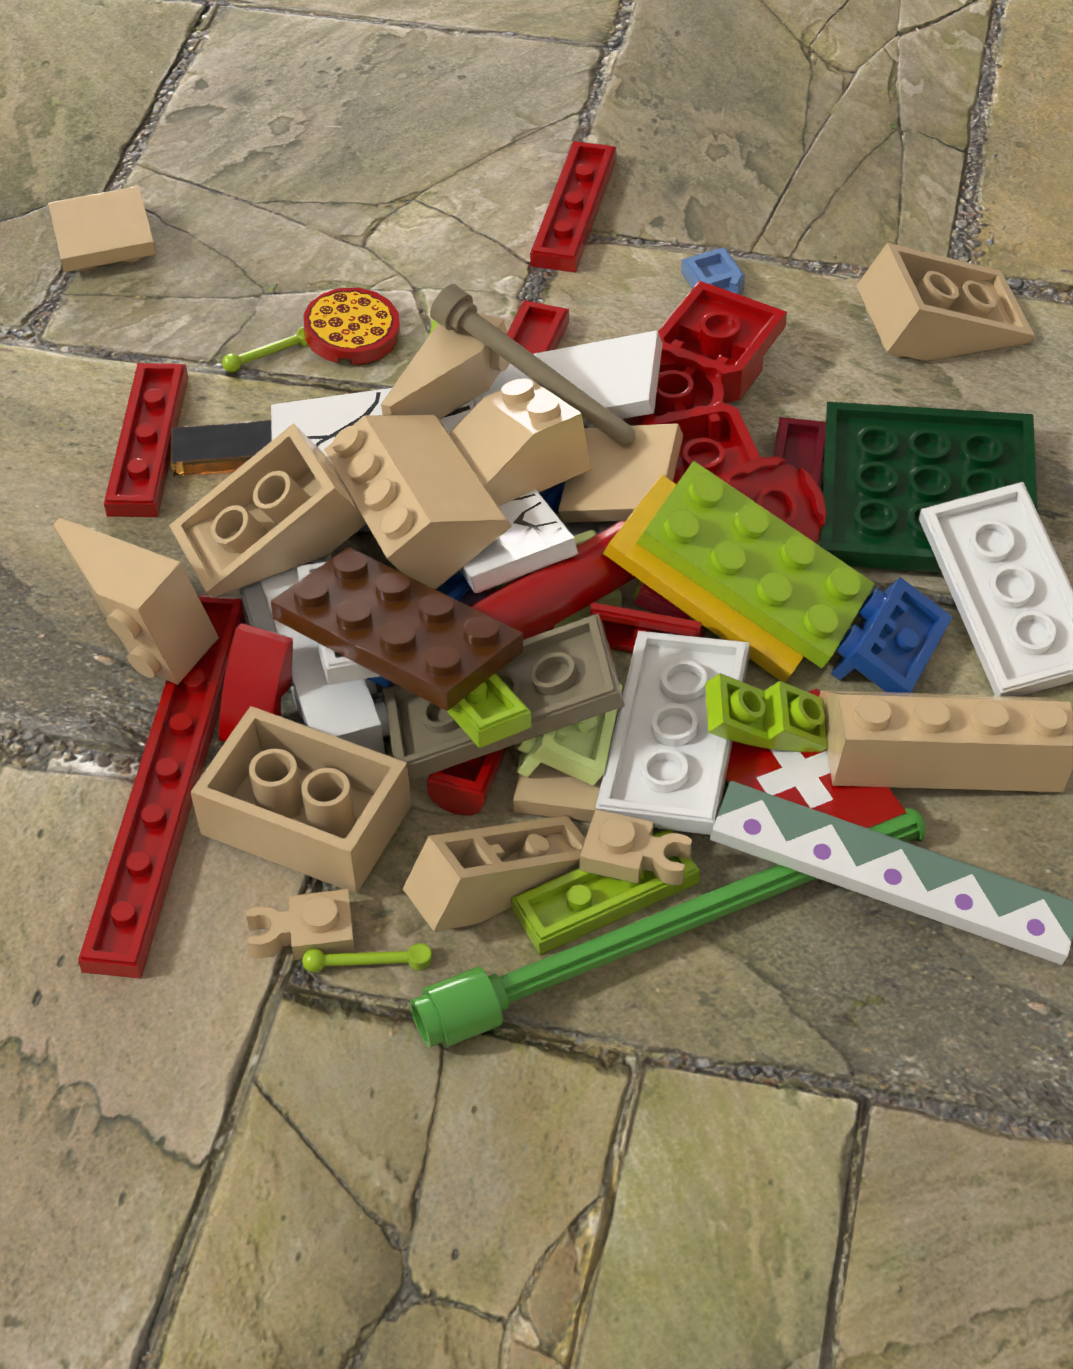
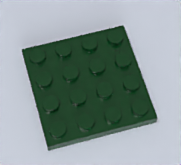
M827 402L822 485L827 514L825 525L821 528L820 547L848 566L942 573L919 521L921 509L1024 482L1038 513L1033 414Z

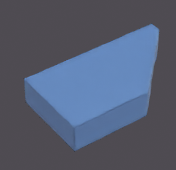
M725 247L682 259L681 273L692 288L698 281H702L741 295L744 289L745 274Z

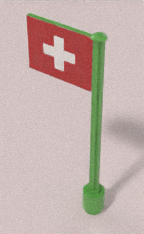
M817 688L809 691V693L816 696L820 695ZM735 741L732 743L724 784L727 789L730 781H734L904 842L910 840L920 842L926 835V823L923 816L913 808L904 809L889 787L832 786L827 748L822 752H794L761 748ZM777 864L764 871L500 977L495 973L487 976L483 968L477 966L424 987L422 989V996L410 1000V1008L415 1025L428 1048L440 1043L443 1047L448 1048L503 1024L502 1011L509 1009V1003L817 878Z

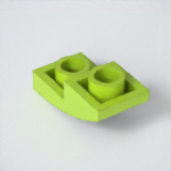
M719 673L705 683L708 733L742 744L782 751L822 752L828 748L823 698L782 681H778L764 691L722 673Z

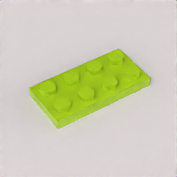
M695 461L691 463L637 542L647 551L821 669L833 656L875 585L874 582Z

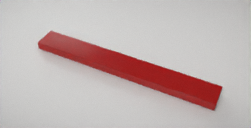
M198 595L219 638L178 685L166 680L78 958L82 973L142 979L193 804L190 792L200 779L221 708L224 678L235 630L241 623L245 624L246 622L241 599L212 598L211 596Z

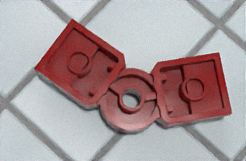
M698 281L658 330L663 345L654 413L625 418L623 421L630 426L679 424L683 438L673 478L675 484L680 481L693 461L727 483L740 466L760 457L738 408L726 403L741 400L763 371L764 355L786 327L787 311Z

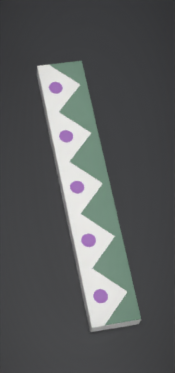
M730 781L709 840L1059 965H1063L1068 957L1073 938L1072 900Z

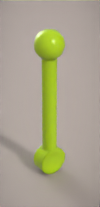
M304 327L299 328L294 336L241 355L227 354L222 360L223 368L230 373L236 372L242 364L298 344L309 346L304 339Z
M424 943L413 944L408 951L324 954L320 949L313 948L304 953L302 963L307 971L313 973L320 972L325 966L408 963L415 970H424L432 962V952L430 947Z

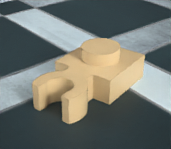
M595 809L579 856L580 871L638 884L642 870L653 872L657 879L666 884L681 885L684 880L685 864L671 862L667 858L678 856L690 859L692 839L679 833L666 834L660 838L654 837L653 821Z
M349 889L288 896L289 911L278 912L269 906H255L246 910L249 930L269 929L263 935L247 937L251 957H270L285 946L292 947L294 960H302L304 953L313 948L320 949L324 954L355 953Z

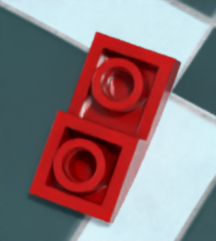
M243 623L236 628L222 691L219 719L220 741L226 742L250 706L281 717V697L292 686L293 638Z

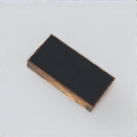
M271 420L171 428V467L173 476L236 471L272 441Z

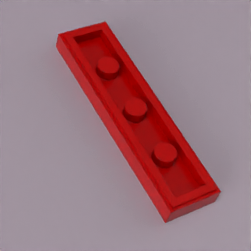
M573 141L531 249V267L576 273L616 163L617 147Z
M137 363L104 500L107 517H158L172 455L173 428L178 427L189 377L186 364Z

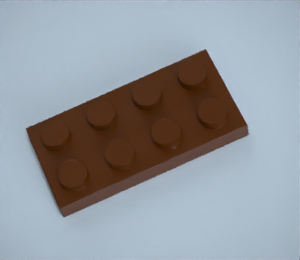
M350 547L271 600L272 617L274 620L446 711L450 710L523 652L522 632Z

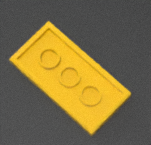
M661 474L610 541L603 554L693 619L702 622L703 626L721 639L749 642V659L785 683L804 656L637 544L645 529L677 485Z

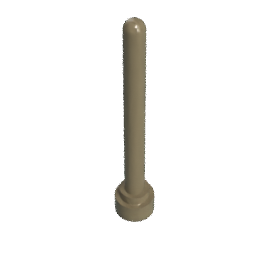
M456 284L448 285L438 294L430 310V317L447 330L456 329L459 332L466 330L533 381L581 412L583 418L618 444L627 446L633 443L636 434L629 424L477 313V306L473 304L471 295Z

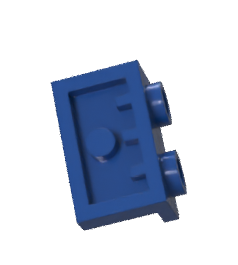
M901 577L884 592L875 588L867 596L857 615L863 618L859 626L853 625L846 632L835 650L840 655V658L831 674L840 681L855 668L885 692L911 693L953 617Z

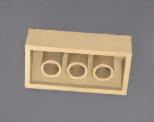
M366 415L354 425L341 430L333 442L324 449L386 558L401 573L435 590L512 527L436 415Z
M820 691L819 697L823 698L828 744L827 753L832 786L1064 792L1073 770V710L1071 702L1045 697Z

